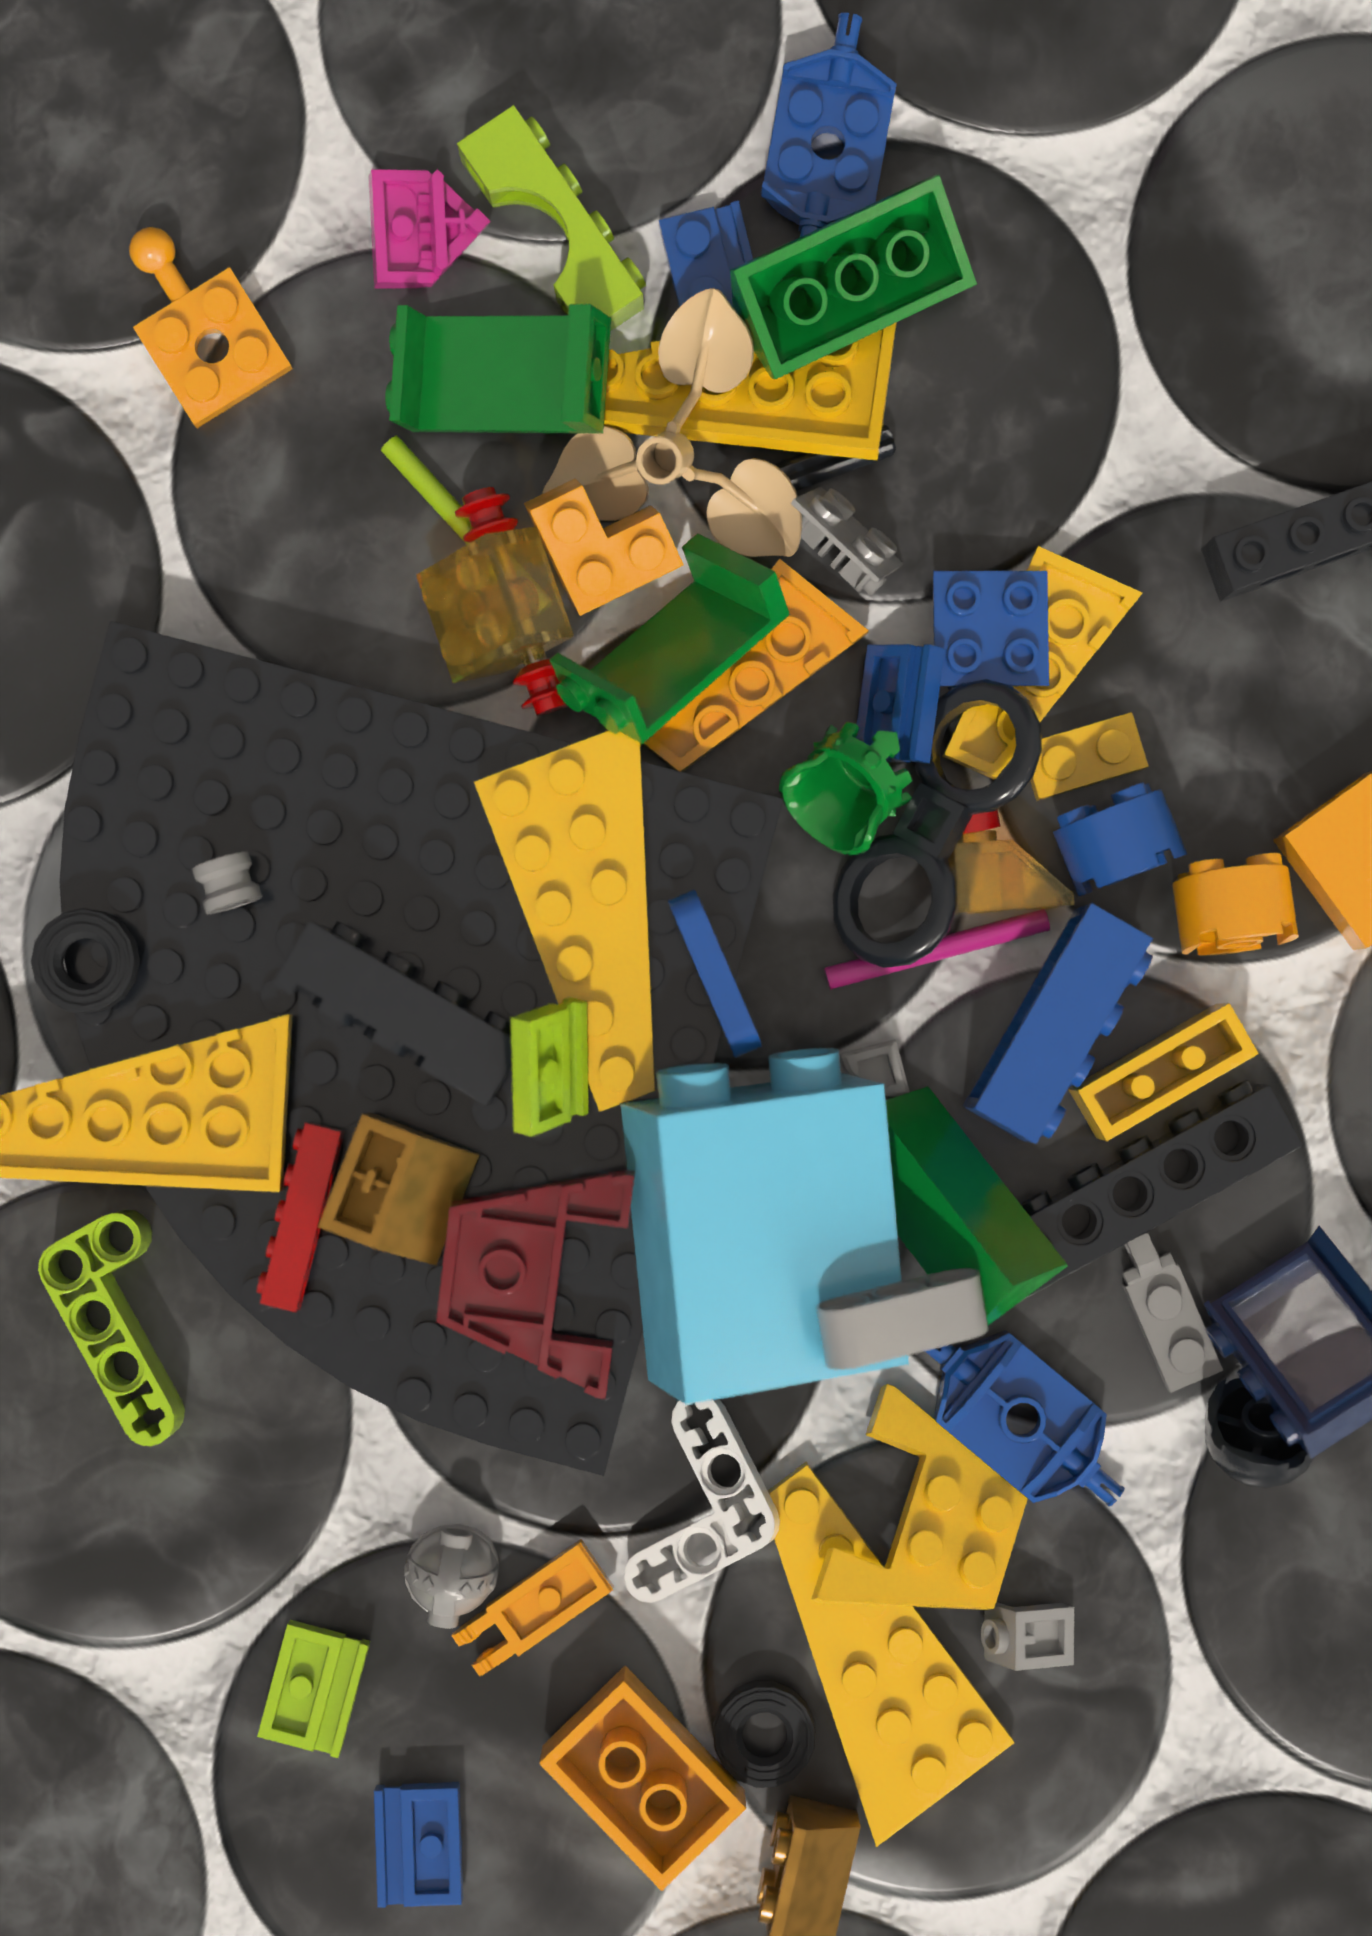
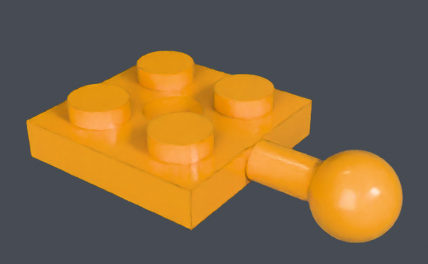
M146 227L139 230L132 237L129 245L132 262L141 271L155 274L156 279L171 301V304L133 326L196 428L204 425L293 369L230 267L191 291L173 264L175 245L172 238L164 230L156 227ZM211 333L221 334L229 342L227 355L217 363H207L201 360L198 355V345L201 339Z

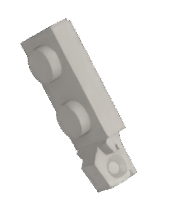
M1148 1232L1124 1244L1133 1267L1121 1272L1125 1284L1122 1286L1167 1391L1172 1393L1222 1372L1223 1368L1205 1331L1204 1323L1179 1264L1175 1263L1171 1253L1167 1252L1158 1256Z

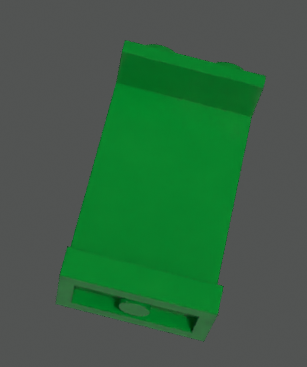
M569 304L568 315L425 316L408 305H397L396 323L391 327L389 336L390 349L394 356L392 380L388 383L385 393L386 407L390 413L389 421L412 432L603 434L611 317L592 304Z
M697 533L682 546L694 581L591 670L586 669L560 653L555 654L550 659L559 681L556 685L559 696L572 710L576 712L584 710L598 718L600 723L614 734L622 732L643 744L790 615L775 571Z

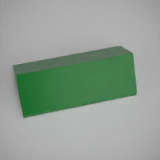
M936 174L730 270L733 308L747 325L753 340L754 352L769 376L774 380L977 285L940 175Z
M928 1086L885 1100L897 1235L927 1275L952 1269L978 1270L987 1324L990 1325L1065 1269L1067 1263Z

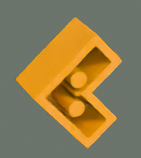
M575 478L524 503L571 604L580 616L684 566L661 514L651 505L602 528L583 485Z

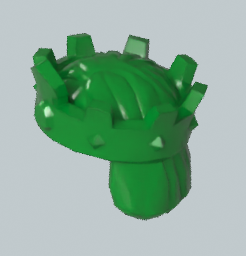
M846 722L837 733V728L830 724L822 741L814 742V750L808 755V759L794 764L782 773L779 781V792L785 807L792 818L796 820V823L805 832H808L813 839L822 843L825 847L845 855L865 853L871 847L878 826L888 816H896V809L912 799L908 792L902 793V789L912 782L909 771L902 768L893 772L886 761L889 756L893 758L900 751L897 732L878 730L872 738L873 744L870 746L856 738L860 729L857 724Z

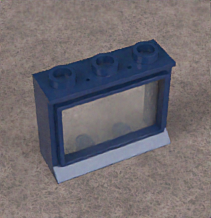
M1320 1226L1317 1227L1309 1240L1216 1301L1210 1303L1208 1300L1204 1303L1212 1323L1205 1328L1208 1337L1224 1358L1233 1353L1243 1368L1237 1371V1374L1253 1399L1257 1402L1265 1397L1276 1412L1269 1417L1289 1446L1298 1441L1312 1459L1372 1420V1291Z

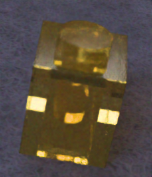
M996 830L962 834L963 843H957L949 858L951 868L957 879L958 906L955 915L1067 908L1075 905L1074 893L1012 839L997 840Z

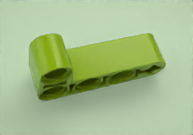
M123 1209L104 1215L50 1245L44 1250L39 1259L38 1272L41 1281L123 1430L133 1442L141 1446H154L165 1441L180 1428L184 1420L185 1408L181 1397L112 1274L115 1270L144 1254L152 1240V1230L148 1220L134 1210ZM116 1221L128 1225L132 1230L134 1236L133 1244L127 1252L116 1250L110 1243L109 1230ZM65 1250H71L81 1258L83 1268L77 1280L65 1277L60 1271L59 1258ZM92 1300L105 1304L109 1309L111 1318L106 1330H98L88 1322L86 1311ZM117 1352H128L137 1360L139 1370L135 1380H126L115 1371L114 1358ZM149 1382L152 1389L134 1400L130 1398L129 1393L136 1391ZM160 1407L165 1417L159 1423L155 1422L148 1425L144 1421L143 1415L149 1410H156Z

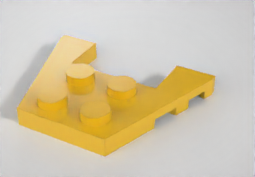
M886 1384L880 1388L865 1435L919 1457V1462L885 1567L836 1548L828 1549L811 1600L818 1603L831 1604L854 1603L861 1605H903L930 1608L993 1609L995 1608L1028 1498L939 1425L900 1390Z

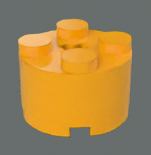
M1280 853L1254 855L1246 858L1247 865L1225 868L1223 859L1198 861L1188 865L1189 872L1177 875V881L1172 883L1182 954L1188 955L1195 948H1197L1198 955H1221L1262 949L1263 937L1276 934L1278 945L1298 938L1289 868L1282 865Z

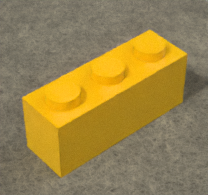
M1219 1003L1086 1078L1078 1088L1072 1086L1068 1090L1095 1137L1100 1140L1109 1141L1259 1053L1230 1003Z

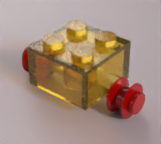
M494 487L482 488L462 497L464 506L455 511L456 517L467 518L470 521L472 528L463 536L464 541L469 544L416 574L452 682L458 683L503 674L523 663L525 667L520 669L512 681L514 685L527 687L530 697L521 705V708H534L536 716L547 715L567 707V705L557 692L556 685L559 681L550 662L551 658L546 659L545 651L574 637L537 527L514 530L518 524V519L504 517L501 508L510 500L509 494H496Z

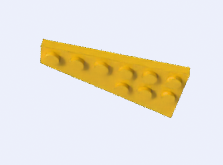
M897 322L775 380L769 376L754 352L751 369L747 377L738 386L723 393L712 392L705 387L702 388L701 396L681 426L680 433L686 436L688 440L878 461ZM660 341L650 342L651 348L621 354L616 353L613 349L609 350L604 426L618 429L623 433L656 436L666 431L667 424L673 420L689 395L692 384L678 385L664 377L659 364L658 350Z
M608 730L474 782L558 1004H562L563 999L568 997L587 1001L588 1083L599 1112L655 1091L640 743L622 732L614 734Z
M292 1014L0 1095V1178L269 1192L283 1191Z
M805 1462L767 1490L780 1518L779 1531L774 1540L875 1845L878 1847L1013 1745L1014 1740L914 1606L861 1605L854 1603L831 1604L818 1603L811 1600L828 1549L836 1548L881 1567L885 1566L808 1463Z

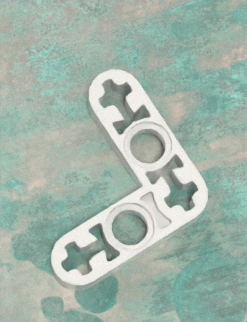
M720 1399L695 1403L699 1410L709 1408L712 1411L713 1418L706 1423L712 1439H716L724 1433L728 1441L726 1444L711 1448L703 1456L697 1446L709 1442L700 1427L690 1429L686 1421L693 1415L691 1408L693 1403L685 1405L679 1401L672 1411L671 1422L674 1432L715 1513L643 1549L629 1559L624 1569V1582L630 1594L641 1602L652 1603L660 1601L750 1555L774 1540L779 1531L780 1518L777 1508L726 1407ZM718 1455H730L740 1465V1478L732 1487H722L712 1478L711 1464ZM749 1485L754 1495L743 1500L752 1515L761 1512L766 1520V1523L759 1527L762 1537L758 1539L752 1531L743 1534L739 1529L738 1523L745 1519V1514L739 1502L733 1504L728 1509L723 1499L741 1493ZM695 1533H705L715 1541L717 1554L714 1561L709 1565H698L688 1555L687 1542ZM668 1545H673L676 1563L687 1574V1578L681 1579L678 1567L660 1577L658 1580L660 1590H657L653 1583L643 1585L639 1578V1575L646 1570L643 1560L647 1559L652 1567L657 1566L674 1557L666 1549Z

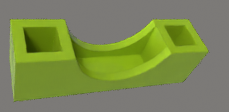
M513 105L457 143L461 162L493 208L511 204L526 205L543 211L558 223L569 242V253L565 267L554 284L556 301L566 315L569 313V304H592L611 317V332L644 309L643 293L641 290L647 286L646 282L629 257L620 261L609 245L614 240V236L597 210L590 214L587 213L577 196L582 194V189L568 166L563 163L556 167L545 150L551 145L538 122L532 116L524 120Z

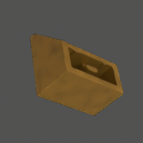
M371 1112L364 1113L360 1118L318 1227L377 1250L436 1266L446 1242L450 1205L452 1201L463 1199L479 1154Z
M790 1795L787 1812H776L770 1837V1847H773L771 1863L774 1864L773 1870L763 1868L757 1893V1903L760 1904L758 1922L766 1923L767 1936H836L861 1828L856 1810Z

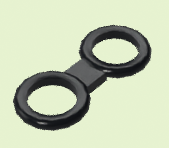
M988 679L961 683L938 698L930 763L915 761V770L921 783H919L893 834L876 837L869 850L865 853L852 855L841 869L833 892V921L843 944L861 961L889 968L911 965L933 952L949 932L958 906L957 879L948 860L971 817L974 814L994 812L1016 799L1033 778L1042 753L1041 724L1031 702L1011 685ZM987 704L1001 707L1008 713L1015 728L1016 748L1010 765L999 779L984 788L972 790L956 788L947 780L940 763V746L946 729L958 715L971 707ZM908 857L916 860L925 869L931 883L932 902L926 919L915 933L900 942L883 944L875 941L865 932L858 915V897L865 879L875 867L889 859Z

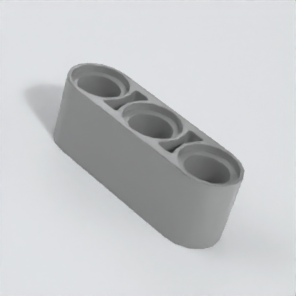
M952 1269L832 1298L817 1305L825 1363L831 1369L863 1367L976 1338L988 1331L980 1273L975 1269Z

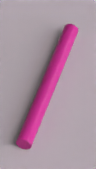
M1041 909L945 935L933 952L911 965L883 968L861 961L858 958L825 967L824 971L829 989L831 990L1050 931V923L1046 910Z

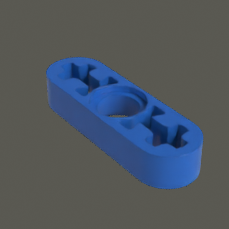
M695 889L668 900L672 914L734 1057L737 1058L762 1047L760 1038Z

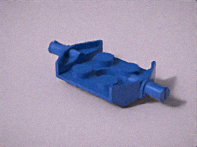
M840 13L838 15L834 46L829 50L785 63L783 66L781 87L761 196L779 214L799 225L800 237L876 202L897 84L860 56L856 50L860 26L863 20L857 14H853L849 36L846 35L849 13ZM830 133L841 140L844 150L837 158L830 160L822 159L812 149L811 144L813 140L821 134Z
M1007 1330L962 1348L949 1344L941 1346L939 1349L933 1348L925 1351L940 1364V1369L943 1371L933 1416L935 1421L1031 1502L1035 1503L1058 1496L1077 1485H1080L1082 1488L1084 1486L1089 1488L1109 1507L1117 1500L1100 1484L1103 1483L1118 1497L1123 1494L1125 1487L1118 1484L1100 1469L1101 1465L1097 1462L1104 1440L1107 1414ZM1019 1403H1028L1034 1406L1038 1414L1036 1426L1026 1434L1011 1432L1006 1423L1008 1411Z

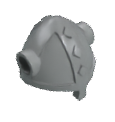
M461 1524L442 1525L424 1533L411 1546L404 1566L405 1584L412 1599L428 1612L426 1620L428 1624L439 1628H456L459 1616L476 1609L494 1590L499 1574V1557L491 1539L477 1528Z

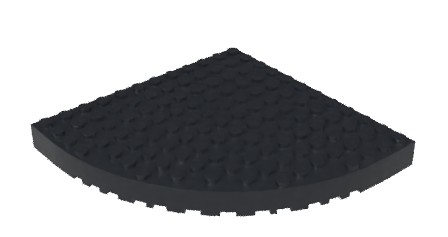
M110 621L79 734L65 803L59 882L61 914L81 908L109 913L123 922L136 940L140 964L137 980L125 999L109 1010L92 1014L75 1012L78 1032L90 1068H98L292 1014L284 1178L288 1165L295 1164L298 1150L293 1149V1142L298 1128L304 1129L305 1123L313 1122L345 1130L329 1194L330 1197L362 1114L368 1112L479 1154L463 1199L627 1170L621 1104L599 1112L589 1083V1114L585 1116L573 1115L570 1122L532 1137L514 1132L512 1069L491 1105L485 1106L420 1069L414 1064L416 1061L406 1055L403 1058L371 1041L363 1035L364 1031L355 1025L350 1027L318 1011L317 1007L311 1004L312 1000L294 991L290 995L272 984L309 921L324 925L332 930L338 920L368 938L362 948L383 959L389 950L418 967L413 978L434 989L440 980L469 997L464 1008L483 1019L491 1010L511 1022V1017L551 1003L559 1005L474 782L574 743ZM642 761V802L655 1091L627 1102L659 1098L657 1071L683 1065L714 1063L722 1027L672 914L668 900L695 889L732 976L736 980L783 803L781 798ZM248 851L252 862L248 872L251 881L259 885L262 898L231 910L207 915L203 905L206 892L203 884L195 880L192 868L222 856ZM84 938L77 940L65 952L64 960L67 974L79 984L86 985L96 982L107 969L108 958L106 951L94 939ZM284 1179L283 1191L281 1192L144 1185L181 1241L234 1300L284 1344L348 1387L424 1424L489 1446L604 1476L643 1331L631 1210L628 1228L566 1221L553 1333L613 1341L606 1399H601L585 1393V1388L560 1376L556 1379L539 1371L537 1365L508 1351L503 1354L436 1322L445 1245L435 1266L377 1250L321 1228L301 1309L297 1312L260 1304L262 1294L257 1293L260 1275L262 1271L268 1272L271 1258L266 1257L268 1242L271 1235L277 1236L280 1222L275 1221L277 1206L280 1199L286 1200L289 1186L284 1185Z

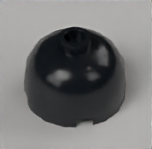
M1282 1373L1310 1412L1316 1410L1314 1402L1306 1396L1308 1388L1299 1380ZM1227 1378L1219 1382L1208 1399L1205 1412V1443L1215 1463L1230 1478L1250 1487L1271 1488L1285 1485L1305 1473L1314 1457L1311 1459L1298 1441L1291 1446L1284 1441L1269 1417L1276 1411L1268 1400L1263 1397L1256 1402L1240 1378L1232 1379L1228 1383H1226Z

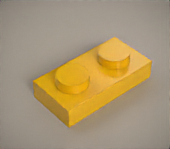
M1130 712L1043 738L1042 753L1034 776L1030 780L1036 801L1149 767L1133 713Z

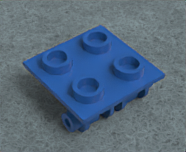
M933 571L934 646L945 649L940 686H947L948 690H952L961 683L984 679L1011 686H1049L1047 571Z

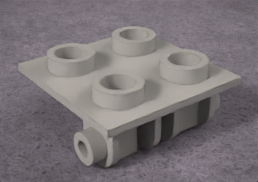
M820 486L794 498L791 502L802 514L801 539L813 550L826 537L829 539L818 552L821 558L835 545L841 552L830 564L834 570L847 557L850 558V561L839 574L858 593L864 589L870 596H873L886 582L887 579L885 577L902 566L903 563L894 555L897 551L895 544L880 530L872 527L868 531L852 516L856 511L854 506L838 491L830 488L826 492Z

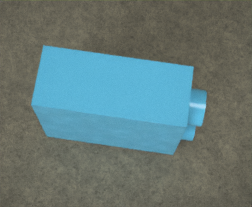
M798 1049L769 1055L771 1082L730 1088L729 1071L726 1064L706 1063L670 1067L657 1071L659 1098L621 1103L627 1170L636 1171L631 1213L648 1381L685 1405L909 1364L908 1355L853 1369H831L825 1363L817 1305L832 1298L901 1282L884 1084L841 1073L838 1049Z

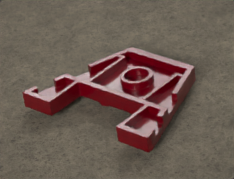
M621 1170L452 1201L449 1209L436 1322L503 1354L508 1351L537 1365L539 1371L556 1379L560 1376L585 1388L584 1392L589 1395L606 1399L613 1341L553 1333L567 1220L628 1228L636 1171Z

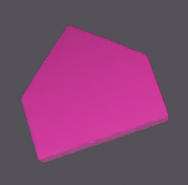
M371 169L369 174L374 289L432 287L489 225L490 220L478 208L474 211L443 180L445 176L438 169L433 174L427 170Z

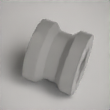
M248 851L222 856L192 868L195 880L203 884L206 892L203 905L207 915L231 910L262 898L259 885L251 881L248 872L252 865Z

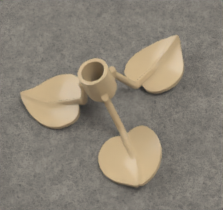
M709 288L695 294L679 307L667 323L660 339L658 355L664 377L674 384H692L689 395L673 420L667 424L666 431L646 440L640 446L637 456L632 440L618 429L604 426L603 434H576L564 448L552 476L543 489V494L575 478L583 485L598 519L601 521L621 520L635 513L643 506L649 494L647 481L661 485L682 476L687 481L699 480L716 483L723 488L710 498L707 506V520L712 535L721 545L741 555L750 557H791L799 548L802 534V514L791 504L798 495L787 475L776 465L756 458L742 461L735 468L731 479L721 473L696 469L692 466L694 459L692 444L686 436L680 433L681 426L701 396L702 388L705 387L709 391L716 393L727 392L735 388L747 377L754 359L753 340L747 325L720 290Z

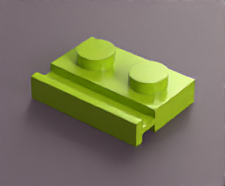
M568 997L563 999L562 1004L556 1005L551 1003L511 1017L514 1132L532 1137L570 1122L573 1115L585 1116L589 1114L587 1001Z
M290 1619L284 1634L257 1737L312 1752L314 1750L329 1753L331 1757L339 1758L371 1641L346 1637V1634Z

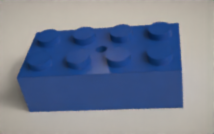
M1092 903L1074 909L962 1107L1022 1141L1037 1144L1042 1136L1049 1139L1058 1128L1066 1112V1108L1059 1105L1068 1087L1073 1085L1078 1088L1093 1066L1095 1057L1088 1054L1093 1043L1101 1034L1107 1037L1122 1015L1124 1006L1117 1003L1122 992L1130 983L1136 986L1150 966L1153 955L1147 953L1146 950L1153 938Z

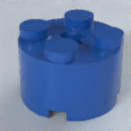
M1143 782L1111 795L1115 806L1098 812L1095 805H1085L1056 817L1060 829L1054 831L1053 834L1078 897L1093 892L1089 883L1091 880H1094L1098 889L1168 863L1164 852L1169 849L1174 859L1187 855L1162 789L1152 792L1149 783L1144 784Z

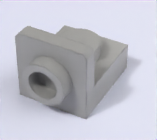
M996 1602L995 1608L984 1610L981 1641L984 1647L985 1659L1014 1671L1074 1665V1607L1063 1603L1011 1607Z

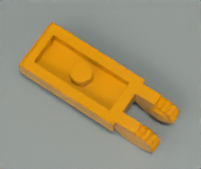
M580 1539L486 1605V1610L463 1624L451 1636L458 1646H462L475 1640L493 1624L497 1625L506 1639L482 1652L477 1657V1660L473 1662V1668L481 1676L515 1653L517 1656H520L609 1594L613 1590L614 1585L583 1540Z

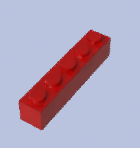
M307 1122L304 1125V1129L298 1128L293 1142V1149L298 1150L295 1164L288 1165L284 1178V1185L289 1186L286 1200L280 1199L275 1214V1221L280 1222L277 1236L271 1235L266 1250V1257L271 1258L268 1272L262 1271L258 1281L257 1293L262 1294L260 1304L297 1312L301 1309L321 1230L318 1226L328 1202L345 1130Z

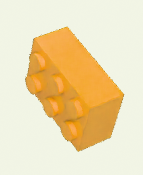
M626 1665L542 1746L539 1764L661 1891L746 1810L745 1789Z

